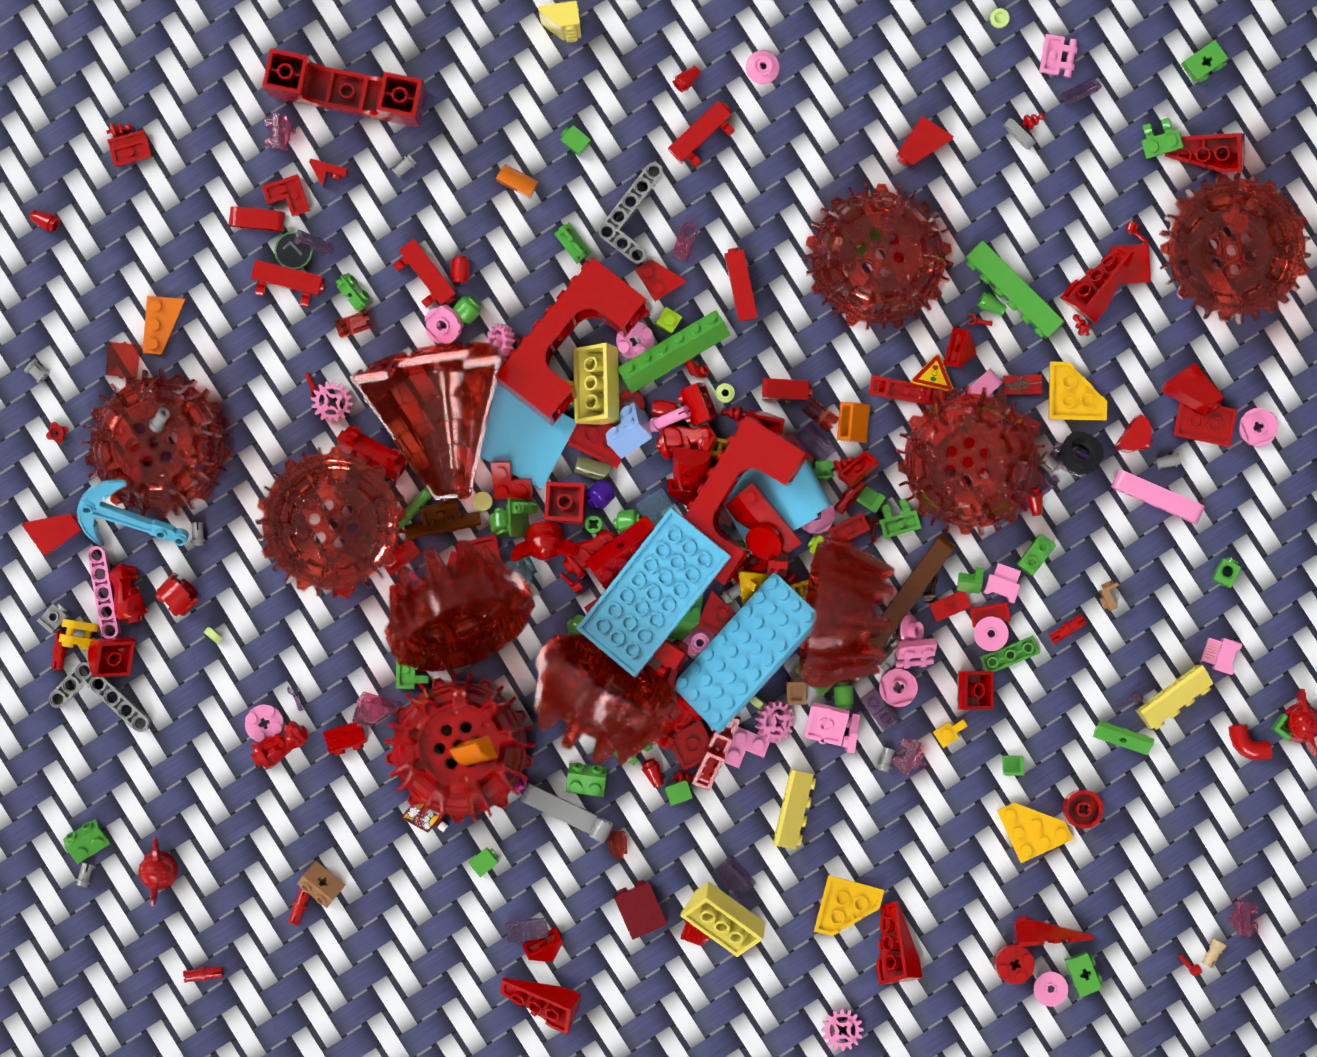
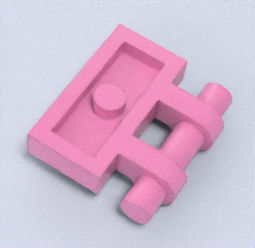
M1046 34L1039 73L1058 76L1060 68L1064 69L1063 77L1071 78L1072 71L1075 68V64H1073L1074 57L1078 51L1076 47L1077 40L1070 39L1069 45H1064L1065 37ZM1062 52L1067 53L1066 62H1061Z
M936 639L898 642L895 668L909 669L911 666L926 667L927 665L934 664V659L931 656H935Z

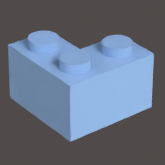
M634 402L629 406H625L619 412L621 423L605 433L608 445L621 459L652 438L648 418Z

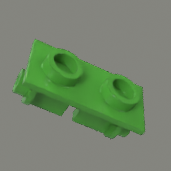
M570 222L562 225L554 233L576 264L592 253Z
M349 273L341 275V278L336 281V287L345 297L351 293L352 296L348 301L355 310L361 312L365 309V306L373 303L370 300L369 294L362 290L353 275Z
M809 461L808 463H809L810 467L812 468V462ZM815 461V468H812L818 480H828L829 477H834L831 471L833 469L832 461Z

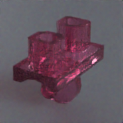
M275 113L273 117L265 119L266 128L273 129V136H266L265 145L281 151L287 150V141H290V135L296 134V129L290 128L287 116Z
M903 738L900 748L906 750L907 753L904 758L896 754L892 764L899 768V771L907 775L911 768L917 770L919 764L925 766L926 762L922 761L925 753L920 751L922 743L914 739L912 741Z
M1235 901V910H1232V917H1228L1227 922H1233V929H1236L1237 936L1251 937V934L1258 932L1257 922L1250 921V915L1257 914V905L1246 901Z

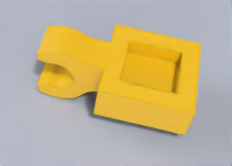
M964 719L953 726L948 721L934 730L933 733L942 747L945 748L959 739L957 732L963 730L968 725Z

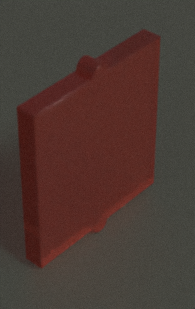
M125 341L123 343L109 342L105 375L118 376L121 379L123 377L137 378L141 345L127 344Z

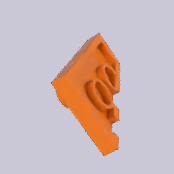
M147 296L143 354L163 355L186 299Z

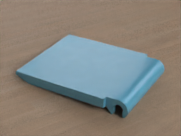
M493 382L461 444L475 450L476 456L490 463L492 460H511L513 475L519 478H532V485L543 490L576 423L574 419L562 414L556 423L551 426L502 386Z
M806 460L791 485L784 486L758 469H749L740 478L724 507L740 492L756 482L787 524L795 531L818 518L817 513L830 507L832 504ZM726 508L745 542L749 529L737 522Z

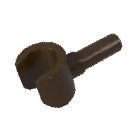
M938 577L933 578L930 592H923V601L925 603H933L935 601V587Z

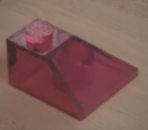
M363 691L357 700L352 721L361 727L372 726L394 714L400 701Z

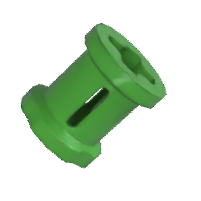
M590 516L585 521V528L590 533H598L602 529V521L597 516ZM591 520L594 521V522H595L596 520L598 521V523H597L598 528H597V529H595V528L590 529V528H589V527H590V523H589V522H590Z

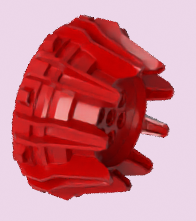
M452 672V683H446L441 677L433 679L432 688L428 691L420 683L419 687L423 692L415 699L407 693L406 697L411 704L408 707L397 708L395 715L399 719V723H388L387 725L389 728L395 729L393 739H384L385 744L393 746V751L386 755V762L396 767V770L391 772L389 776L390 778L399 777L402 785L397 788L398 793L407 789L409 791L407 802L412 807L420 804L425 805L422 813L425 816L428 810L439 813L438 821L440 822L445 814L451 816L453 823H462L467 815H472L473 821L477 822L475 815L488 811L489 817H492L490 808L494 806L501 809L506 808L509 805L507 798L509 793L512 792L518 796L520 794L515 789L520 779L528 781V777L523 775L522 772L525 769L532 768L533 759L526 754V749L534 748L535 743H527L526 733L533 731L532 727L522 726L527 715L524 710H514L511 707L517 700L515 696L507 701L500 695L504 690L503 685L494 692L490 680L482 679L478 684L472 683V673L468 674V681H456L455 672ZM469 723L472 726V730L469 733H463L461 731L463 724ZM450 726L453 729L452 734L444 736L442 734L443 727ZM489 736L498 756L497 758L476 763L471 767L457 762L455 769L447 768L448 760L454 759L450 750L454 748V744L457 741L467 742ZM438 744L444 745V753H435V746Z

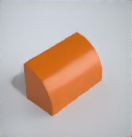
M504 164L496 177L497 182L531 199L539 184V181Z
M840 402L837 440L867 443L870 405Z
M489 736L463 742L450 750L454 759L462 765H471L498 757Z

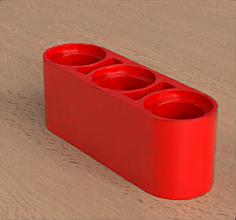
M232 206L230 207L228 226L284 232L286 212Z

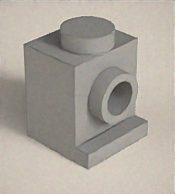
M60 603L58 605L52 604L37 622L51 634H54L55 630L61 627L62 619L69 618V615L66 614L68 610ZM53 613L57 616L56 620L54 621L50 619V616Z

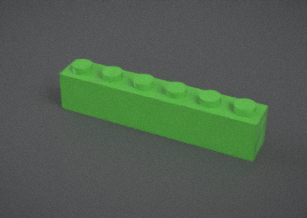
M983 240L966 256V265L972 271L976 269L981 274L979 276L985 284L990 283L994 287L993 292L1000 298L1003 296L1008 301L1006 303L1007 306L1013 311L1017 310L1021 314V320L1027 325L1030 323L1035 328L1033 331L1038 337L1047 339L1064 322Z
M714 310L617 369L630 392L634 393L729 337L730 333L723 319Z

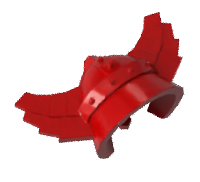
M542 521L528 527L524 535L525 541L516 544L510 555L512 557L511 561L514 562L532 556L546 563L547 560L555 558L558 554L567 555L571 558L579 557L577 554L579 550L573 541L564 539L563 530L558 525Z
M1300 689L1297 695V703L1285 710V713L1289 716L1286 728L1293 734L1290 739L1291 741L1305 743L1311 755L1316 757L1317 748L1314 737L1317 736V710L1307 704L1305 689Z
M156 837L153 838V851L144 855V859L139 864L140 867L138 869L139 878L143 885L151 889V907H154L156 904L158 890L171 886L178 874L177 862L172 855L160 850Z

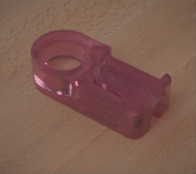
M687 222L681 226L672 253L673 258L684 262L689 260L686 257L689 256L692 243L694 244L697 235V227L693 223ZM687 226H691L694 229V234L691 237L683 234V229Z

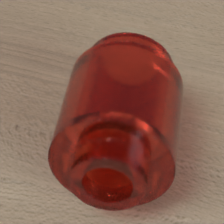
M610 831V836H608V855H612V858H624V854H628L625 831Z

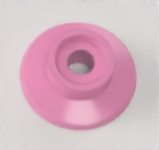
M766 50L754 52L746 62L748 77L758 84L772 82L780 71L777 57ZM763 63L767 67L766 69H761L759 65Z
M910 614L905 615L902 619L900 626L901 640L923 639V624L917 622L916 618Z
M997 617L983 618L977 623L974 630L976 643L987 651H996L1002 648L1009 636L1006 624ZM989 630L994 632V636L991 638L987 634Z
M696 626L683 640L689 646L688 656L696 659L716 637L715 634ZM702 639L704 642L703 646H697L696 641Z
M1046 972L1035 981L1034 995L1041 1004L1053 1007L1061 1004L1066 999L1068 984L1062 975L1056 972ZM1050 985L1054 987L1052 992L1047 991V987Z

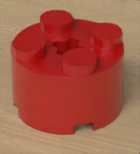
M172 573L157 589L155 596L160 602H165L169 606L168 610L174 616H185L201 600V597H196L198 594L197 590L186 579L180 580L177 578L179 574Z
M1078 789L1066 796L1062 804V812L1066 821L1071 825L1081 829L1092 828L1102 818L1103 803L1095 793ZM1080 805L1087 806L1085 813H1079Z
M1015 943L1005 945L996 952L994 957L995 970L1007 983H1024L1033 974L1035 967L1034 958L1023 946L1019 947ZM1017 959L1018 966L1012 968L1010 962H1014Z

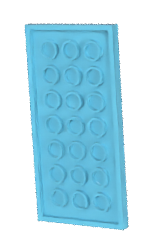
M670 508L576 629L633 677H637L732 556L676 510Z
M773 572L676 680L674 689L720 734L824 618L777 573Z

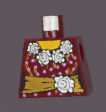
M423 804L415 807L410 805L401 817L425 832H430L435 827L443 833L450 825L444 819L441 822L438 821L439 813L428 810L426 816L423 815L425 807Z

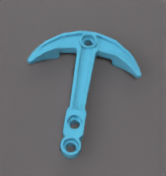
M108 480L93 485L82 495L77 509L78 523L83 532L99 546H104V541L95 517L147 532L160 540H173L178 546H182L188 541L189 533L183 528H176L174 525L156 519L152 520L103 502V498L107 499L114 492L127 485V482L124 480Z

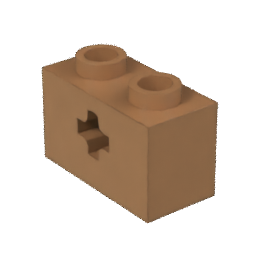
M317 861L312 864L297 883L304 892L309 893L319 904L326 908L345 887L342 881Z

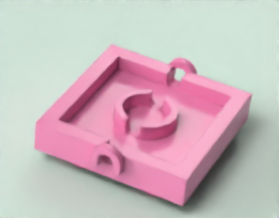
M812 702L804 738L817 740L820 744L830 743L841 746L850 710Z

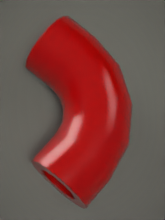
M1247 724L1228 726L1232 745L1241 756L1249 760L1258 761L1272 759L1270 742L1253 741L1249 737Z

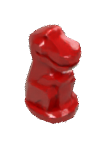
M673 424L661 428L660 436H656L657 450L661 451L664 459H671L674 447L693 449V446L697 445L698 450L713 452L714 444L718 439L712 428L708 425L688 428Z
M601 530L594 538L575 543L579 550V553H577L579 557L571 558L563 555L565 561L562 562L563 566L570 575L574 573L578 579L584 578L585 570L589 568L584 561L614 540L617 535L608 530Z
M120 563L109 572V578L114 586L115 616L119 621L126 620L127 624L142 621L141 616L147 615L149 609L142 603L139 587L131 585V581H135L139 577L137 573L139 572L138 568Z
M680 694L675 696L667 706L662 718L649 726L648 735L651 744L670 750L675 744V740L671 737L670 733L674 731L680 734L682 728L687 726L692 720L699 722L702 717Z
M291 721L288 726L284 727L286 732L284 736L276 733L274 737L267 736L260 743H252L251 746L254 752L250 755L258 767L263 765L266 770L272 769L291 750L304 745L308 740L306 727Z

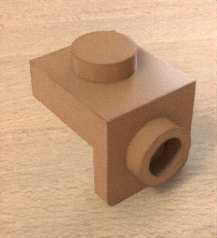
M1111 580L1102 584L1103 589L1099 590L1102 597L1100 602L1103 608L1108 609V611L1118 608L1110 590L1119 586V583H1113Z
M790 678V682H786L787 704H807L806 681H802V678Z

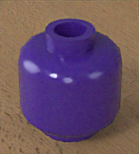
M606 480L596 481L586 494L589 505L593 508L604 509L615 498L613 485Z

